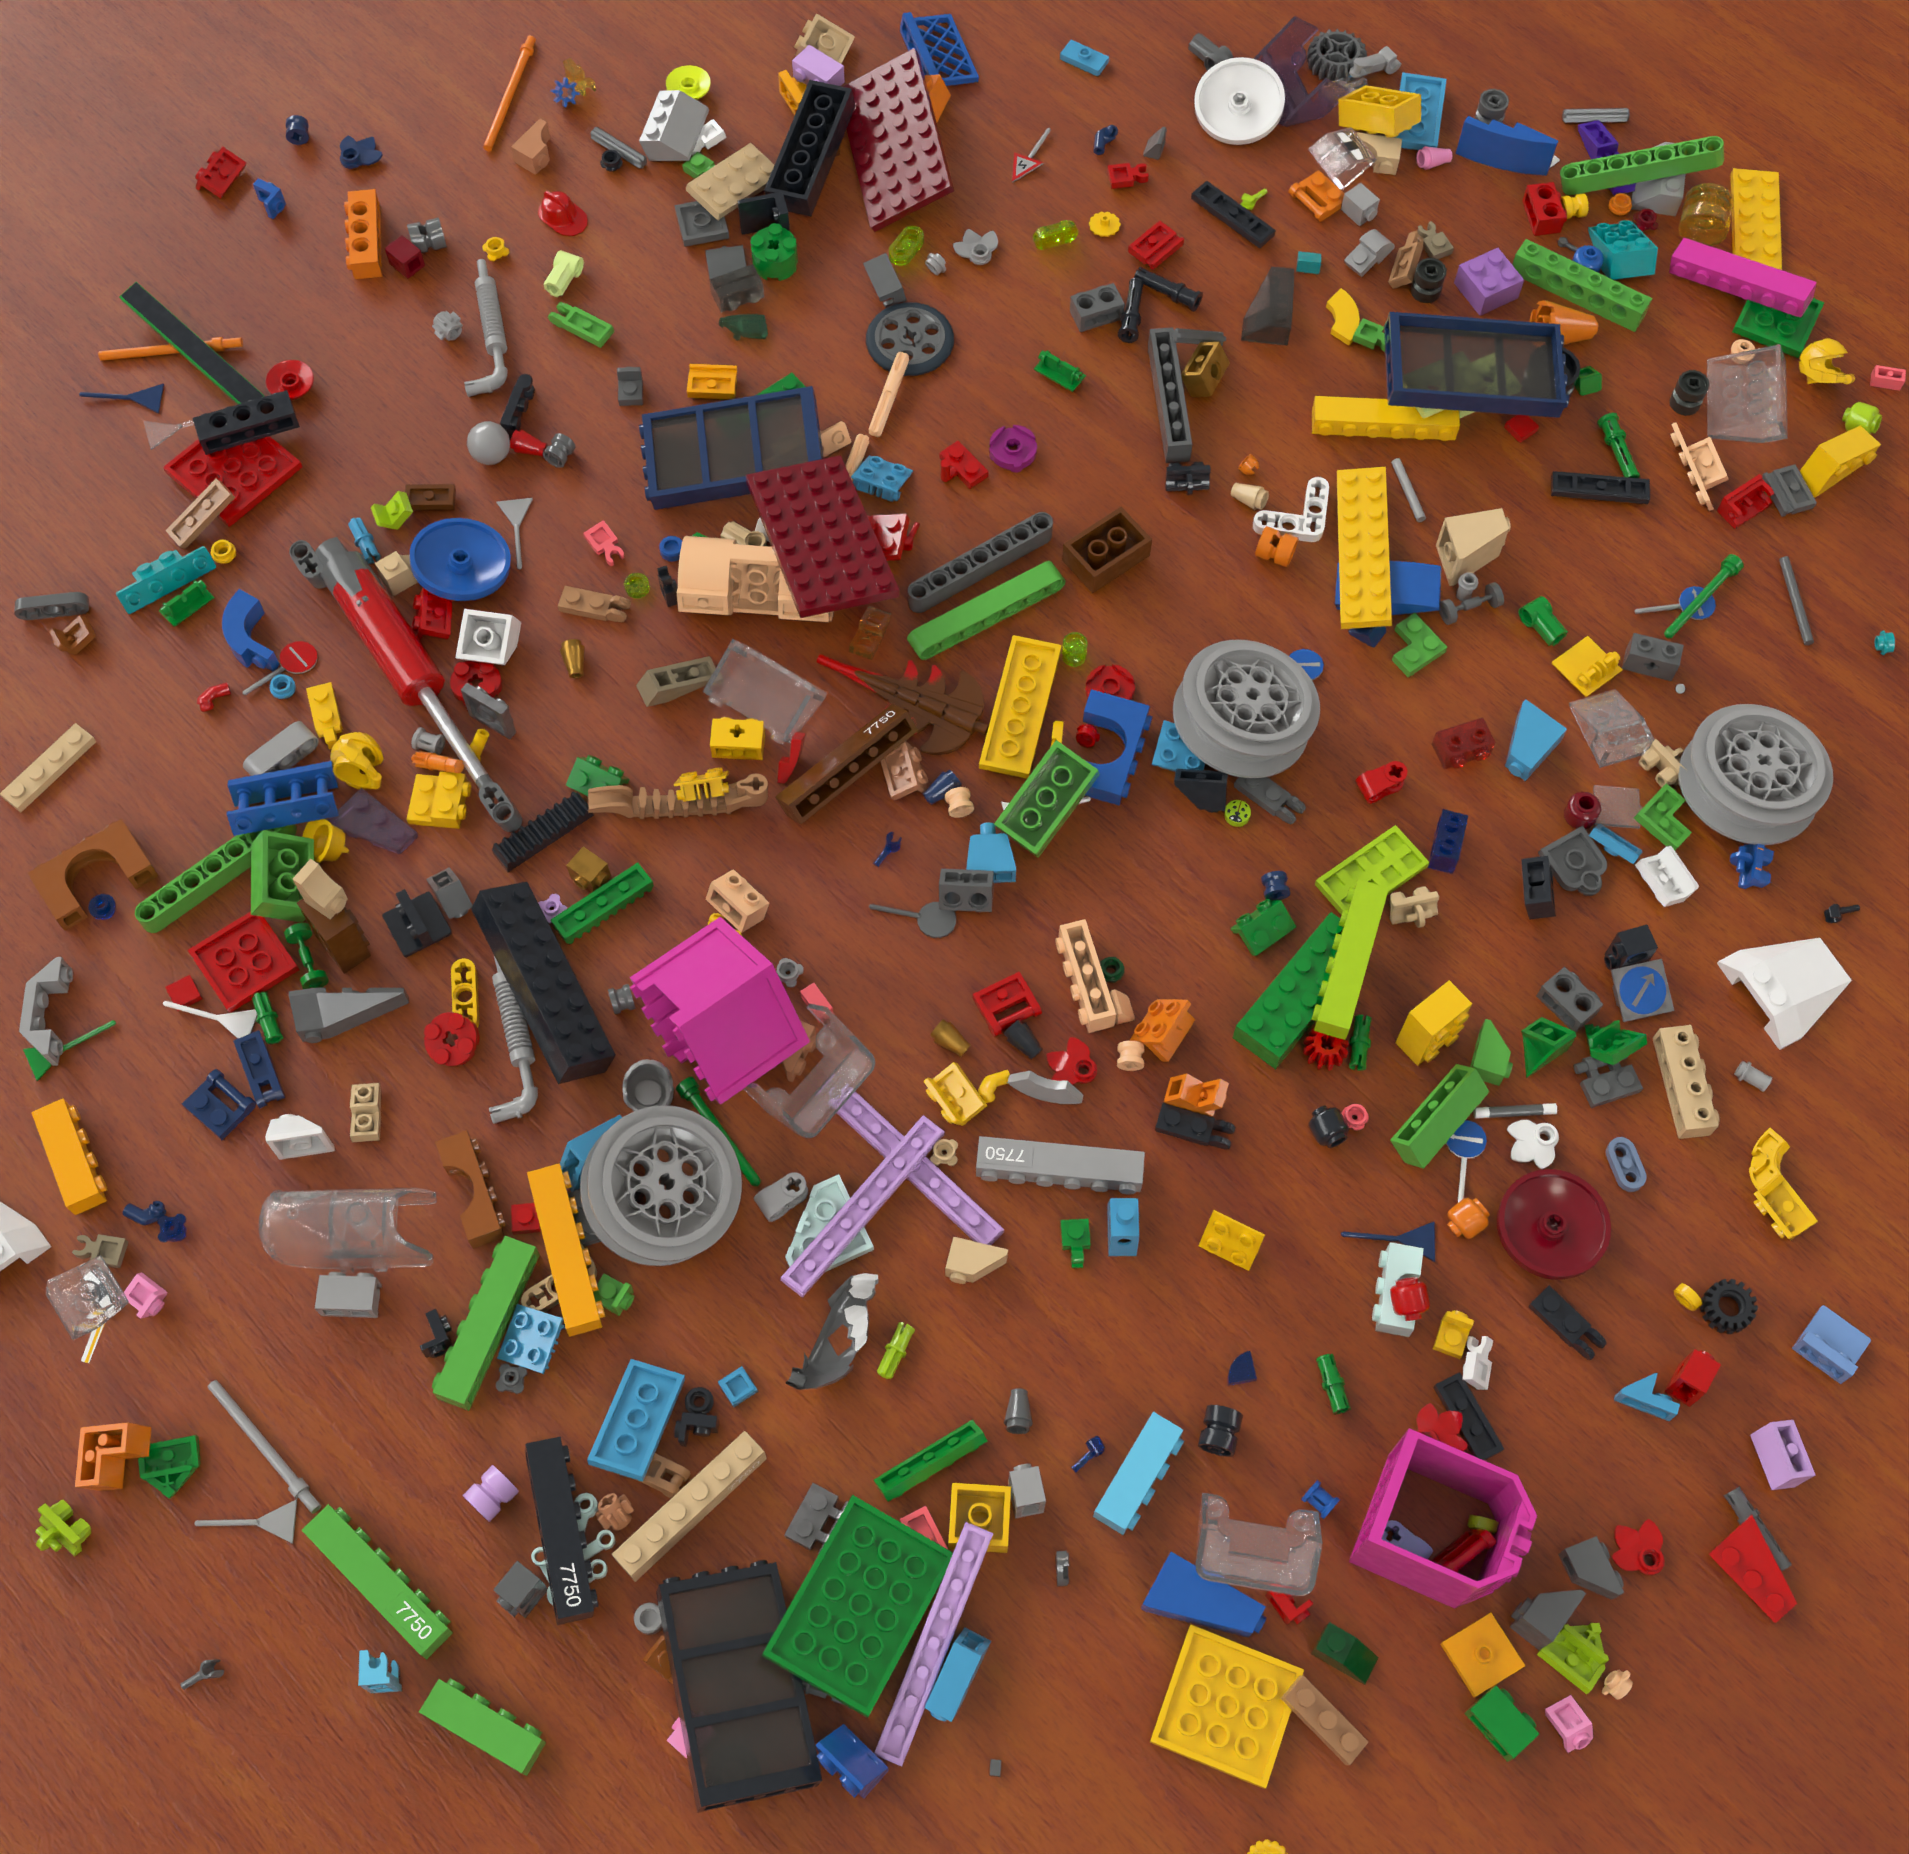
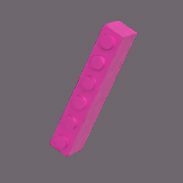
M1683 238L1673 253L1669 273L1800 318L1813 300L1817 283L1687 238Z

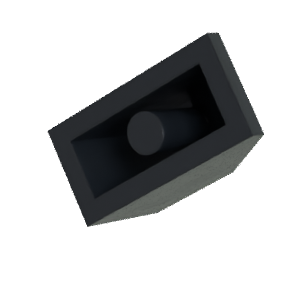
M1176 769L1174 785L1198 809L1208 812L1225 811L1228 774L1221 771Z

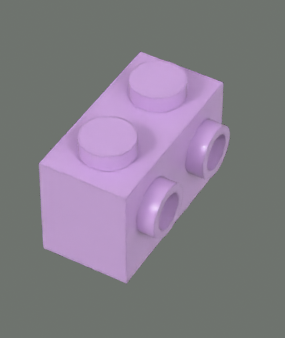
M808 45L792 60L793 77L808 85L809 80L841 86L845 82L844 66L811 45Z
M1794 1420L1770 1422L1750 1435L1771 1490L1793 1488L1815 1476Z

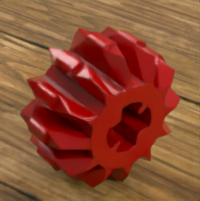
M1314 1028L1309 1031V1036L1305 1037L1303 1044L1306 1046L1303 1049V1055L1309 1056L1308 1064L1317 1062L1318 1070L1323 1065L1329 1071L1333 1069L1334 1065L1341 1066L1343 1059L1347 1058L1349 1053L1346 1049L1349 1045L1348 1040L1314 1031Z

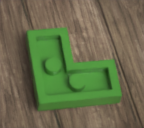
M1414 613L1395 627V632L1408 646L1394 654L1392 661L1407 677H1410L1446 653L1448 647Z
M1667 783L1634 817L1639 824L1666 847L1672 846L1674 850L1692 833L1672 816L1686 800Z

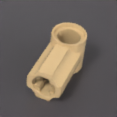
M734 521L728 522L723 527L720 535L723 539H736L740 545L767 546L763 533L759 531L751 532Z

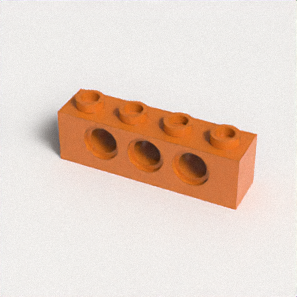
M376 189L348 191V201L344 202L345 213L348 216V219L345 220V228L347 234H349V237L345 238L346 249L349 252V256H346L347 269L352 270L354 279L383 277L381 215Z

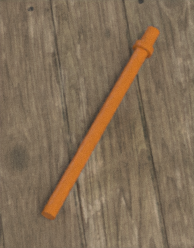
M531 35L527 36L525 43L521 45V54L483 148L488 152L492 151L529 56L533 55V46L536 39Z

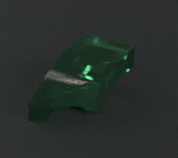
M731 315L721 317L718 322L720 327H727L733 332V337L737 341L741 336L766 339L768 335L765 315Z

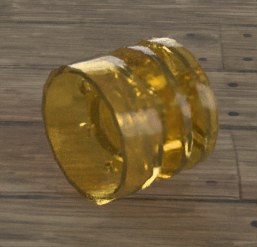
M1713 183L1692 187L1684 199L1683 212L1678 227L1679 235L1682 238L1708 246L1721 243L1728 234L1730 217L1734 206V198L1731 192L1725 187Z

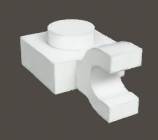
M1468 1336L1467 1347L1471 1352H1467L1466 1362L1463 1366V1380L1478 1390H1488L1492 1362L1488 1360V1354L1491 1351L1493 1340L1488 1336H1482L1481 1344L1478 1346L1479 1340L1473 1336Z

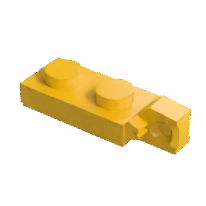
M331 682L306 688L316 733L319 738H325L329 750L338 741L336 733L342 732L343 729Z

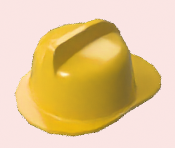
M326 819L309 821L302 837L314 839L315 862H333L342 853L349 852V849L345 846V833L342 829L332 825Z

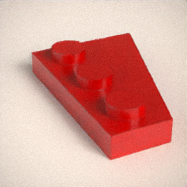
M1753 1514L1709 1553L1716 1563L1775 1624L1797 1604Z

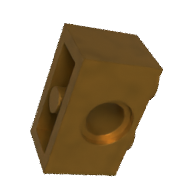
M1220 342L1199 343L1181 373L1182 380L1191 397L1212 396L1230 362Z

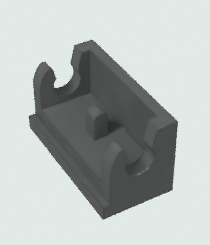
M887 253L863 263L880 302L885 301L883 304L886 308L907 301L902 285Z

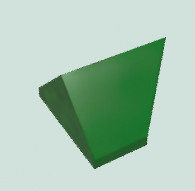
M1543 1017L1521 1030L1526 1078L1566 1052L1577 1036L1575 1031Z

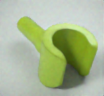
M1264 188L1253 196L1244 193L1241 198L1243 201L1240 205L1248 210H1252L1256 201L1268 193L1267 189Z

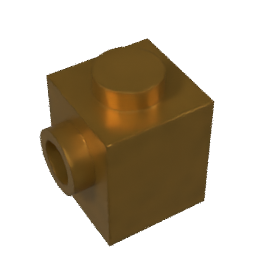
M582 847L566 865L573 882L582 890L587 888L593 892L606 884L610 879L611 874L608 863L585 847Z

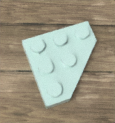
M839 1174L813 1186L809 1201L797 1226L796 1234L785 1256L789 1267L850 1199ZM865 1227L826 1271L874 1250Z

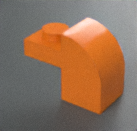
M1189 1074L1171 1077L1164 1102L1213 1117L1215 1110L1222 1108L1226 1101L1229 1083L1222 1079L1203 1083Z

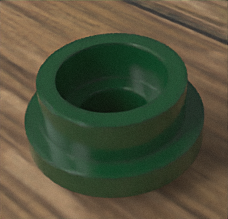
M1107 957L1100 962L1106 982L1115 983L1123 977L1124 965L1118 958ZM1108 968H1113L1116 972L1114 974H1110L1106 970Z

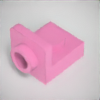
M1571 1695L1545 1709L1547 1718L1563 1738L1564 1748L1567 1752H1571L1574 1749H1583L1593 1739L1592 1723Z

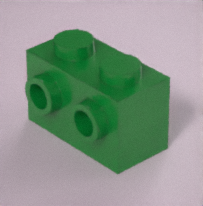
M1495 1685L1464 1714L1508 1762L1524 1750L1539 1733L1535 1729L1536 1723L1525 1712L1521 1714L1513 1705L1515 1701L1510 1693L1504 1688L1499 1689Z

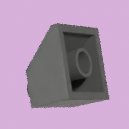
M1583 1590L1541 1593L1533 1599L1527 1597L1523 1603H1519L1511 1614V1617L1515 1620L1510 1625V1628L1535 1648L1541 1650L1554 1641L1586 1593Z

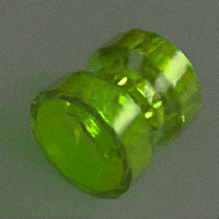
M1072 632L1063 639L1062 659L1069 666H1079L1086 660L1088 641L1083 634Z

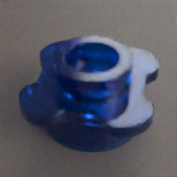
M177 1214L175 1217L161 1216L158 1220L160 1225L158 1239L163 1243L183 1240L186 1237V1226L184 1224L186 1217L183 1214Z

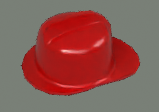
M561 191L544 192V198L538 209L539 218L554 231L564 236H575L583 232L588 222L586 213L573 203L566 193Z

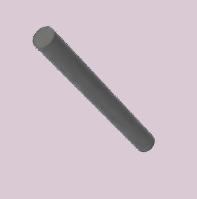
M1788 556L1779 559L1803 643L1804 645H1811L1814 643V639Z

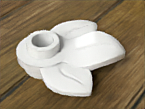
M1520 1120L1512 1123L1507 1128V1131L1517 1140L1511 1150L1512 1160L1521 1163L1534 1160L1540 1169H1544L1552 1164L1555 1158L1554 1147L1559 1140L1558 1131L1553 1125L1548 1123L1536 1125L1529 1120ZM1540 1134L1547 1135L1549 1140H1542Z

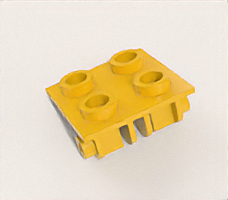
M1589 636L1551 662L1585 697H1588L1623 670L1618 666L1619 654L1617 652L1606 654Z
M722 767L708 769L704 775H697V771L683 773L674 783V786H680L681 790H676L677 799L683 800V802L696 800L694 787L696 785L698 799L701 800L700 784H704L705 795L708 799V783L710 785L711 797L725 796V793H729L728 782L723 783V779L727 778L729 771L723 772Z
M1213 1210L1198 1246L1249 1271L1265 1234Z

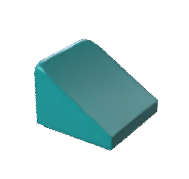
M1298 251L1296 272L1319 274L1321 254Z

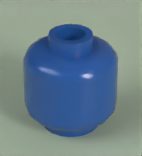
M1588 245L1579 247L1575 251L1572 261L1599 273L1604 257L1598 248Z

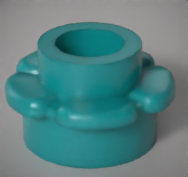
M1882 630L1880 636L1875 637L1876 651H1880L1881 655L1894 651L1895 637L1892 632L1885 633Z

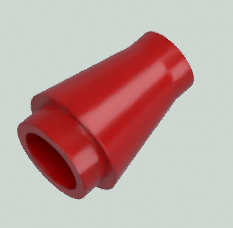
M515 430L510 440V448L514 449L515 453L543 457V452L547 447V443L540 441L524 430Z

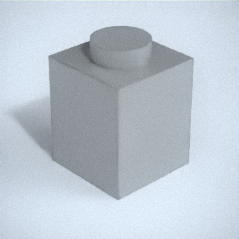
M1360 183L1344 194L1341 210L1357 225L1361 226L1376 217L1380 199Z

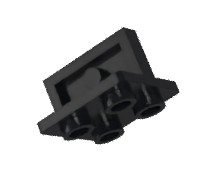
M405 889L396 893L399 903L395 905V908L382 915L404 957H409L452 935L450 927L429 891L413 899H410Z

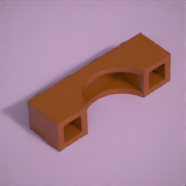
M465 1130L435 1141L447 1174L465 1177L474 1185L472 1202L460 1215L467 1239L472 1248L474 1249L503 1238L505 1235L502 1228L507 1225L502 1211L496 1212L494 1203L498 1202V1198L493 1186H487L485 1178L490 1177L485 1162L480 1163L477 1154L481 1153L477 1138L471 1139L468 1131Z

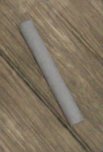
M1396 458L1391 462L1417 522H1422L1426 519L1424 511L1401 459Z

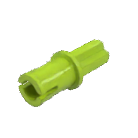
M903 1322L898 1323L890 1344H886V1353L877 1370V1373L885 1379L893 1378L901 1358L906 1357L907 1353L905 1350L915 1332V1329L908 1324L904 1328L905 1324Z

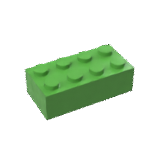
M1056 740L994 825L998 830L1007 834L1009 838L1039 858L1099 777V770Z

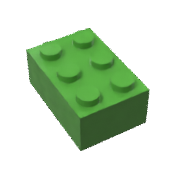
M262 830L251 843V915L301 923L305 920L303 913L297 905V902L303 899L296 887L293 878L310 859L314 861V839Z

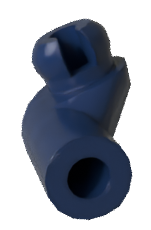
M1109 125L1097 131L1093 151L1095 154H1104L1105 144L1113 141L1118 135V129L1115 125Z

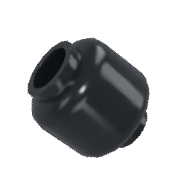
M1321 1106L1312 1112L1313 1117L1309 1121L1308 1127L1318 1144L1333 1148L1348 1138L1347 1133L1350 1127L1338 1108Z

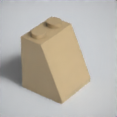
M1502 508L1444 519L1436 548L1449 586L1456 585L1462 574L1474 573L1500 555L1501 549L1505 545L1506 536L1511 528L1510 520L1508 517H1505Z

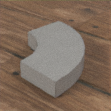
M1032 1071L1011 1074L1007 1082L1010 1086L1028 1096L1052 1103L1079 1104L1082 1103L1084 1096L1069 1081L1046 1079Z

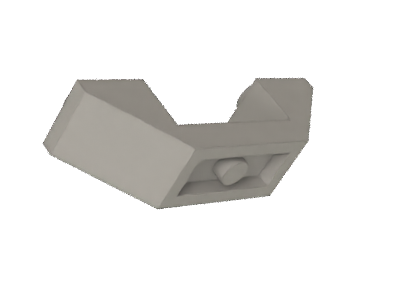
M62 957L53 959L26 983L19 1032L52 1066H58L59 1056L63 1053V1043L51 1029L45 1030L44 1012L49 1004L48 994L68 993L69 983L73 980L72 968Z

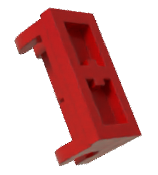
M1760 474L1724 496L1717 509V512L1734 529L1772 504L1771 499L1765 495L1764 491L1769 496H1772L1774 491L1762 479L1763 477Z

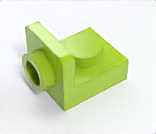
M398 491L386 506L373 504L371 507L378 526L396 530L413 513L407 493Z

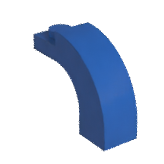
M238 589L229 600L223 613L222 630L232 653L242 665L248 668L254 663L261 669L266 667L271 671H275L280 665L275 653L251 639L252 629L265 614L262 605L258 599Z

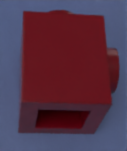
M403 235L385 248L389 264L407 279L425 266L421 250Z

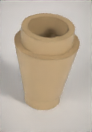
M1236 482L1232 487L1231 496L1254 510L1257 508L1262 510L1267 503L1269 492L1261 486L1239 484Z

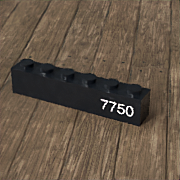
M561 1436L525 1443L524 1452L556 1624L561 1625L592 1618L594 1608L598 1607L596 1590H590L588 1578L593 1577L590 1560H584L582 1550L587 1548L584 1530L579 1531L577 1520L581 1519L579 1502H573L571 1491L576 1490L574 1475L573 1473L568 1474L566 1463L570 1462L568 1445H562Z

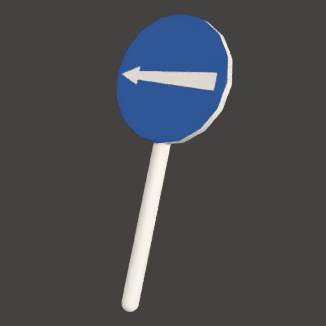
M1465 1120L1446 1143L1453 1154L1461 1157L1458 1202L1464 1198L1467 1158L1479 1156L1484 1151L1487 1143L1486 1134L1482 1127L1469 1120Z

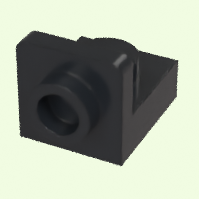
M683 1412L682 1419L676 1421L674 1437L678 1438L680 1446L687 1447L689 1430L693 1431L694 1435L709 1437L710 1433H718L719 1419L717 1416Z

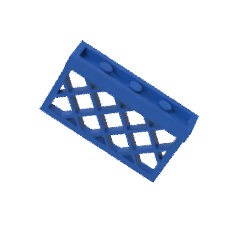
M911 12L902 14L900 33L908 51L915 48L918 52L924 75H938L942 71L950 75V77L942 78L946 86L978 82L979 76L951 14L913 18ZM947 22L949 27L945 29L939 26L938 23ZM919 25H924V26L928 27L929 29H928L927 32H926V31H924V30L918 28V26H919ZM934 30L942 34V37H936L931 33ZM948 37L956 41V43L953 45L945 41V39ZM927 39L936 45L934 47L925 44V41ZM941 46L950 51L946 54L938 50V48ZM953 53L962 56V61L952 57ZM932 56H937L943 59V61L939 63L932 60ZM949 62L957 67L953 70L945 66V64ZM963 69L969 72L970 75H963L959 71Z

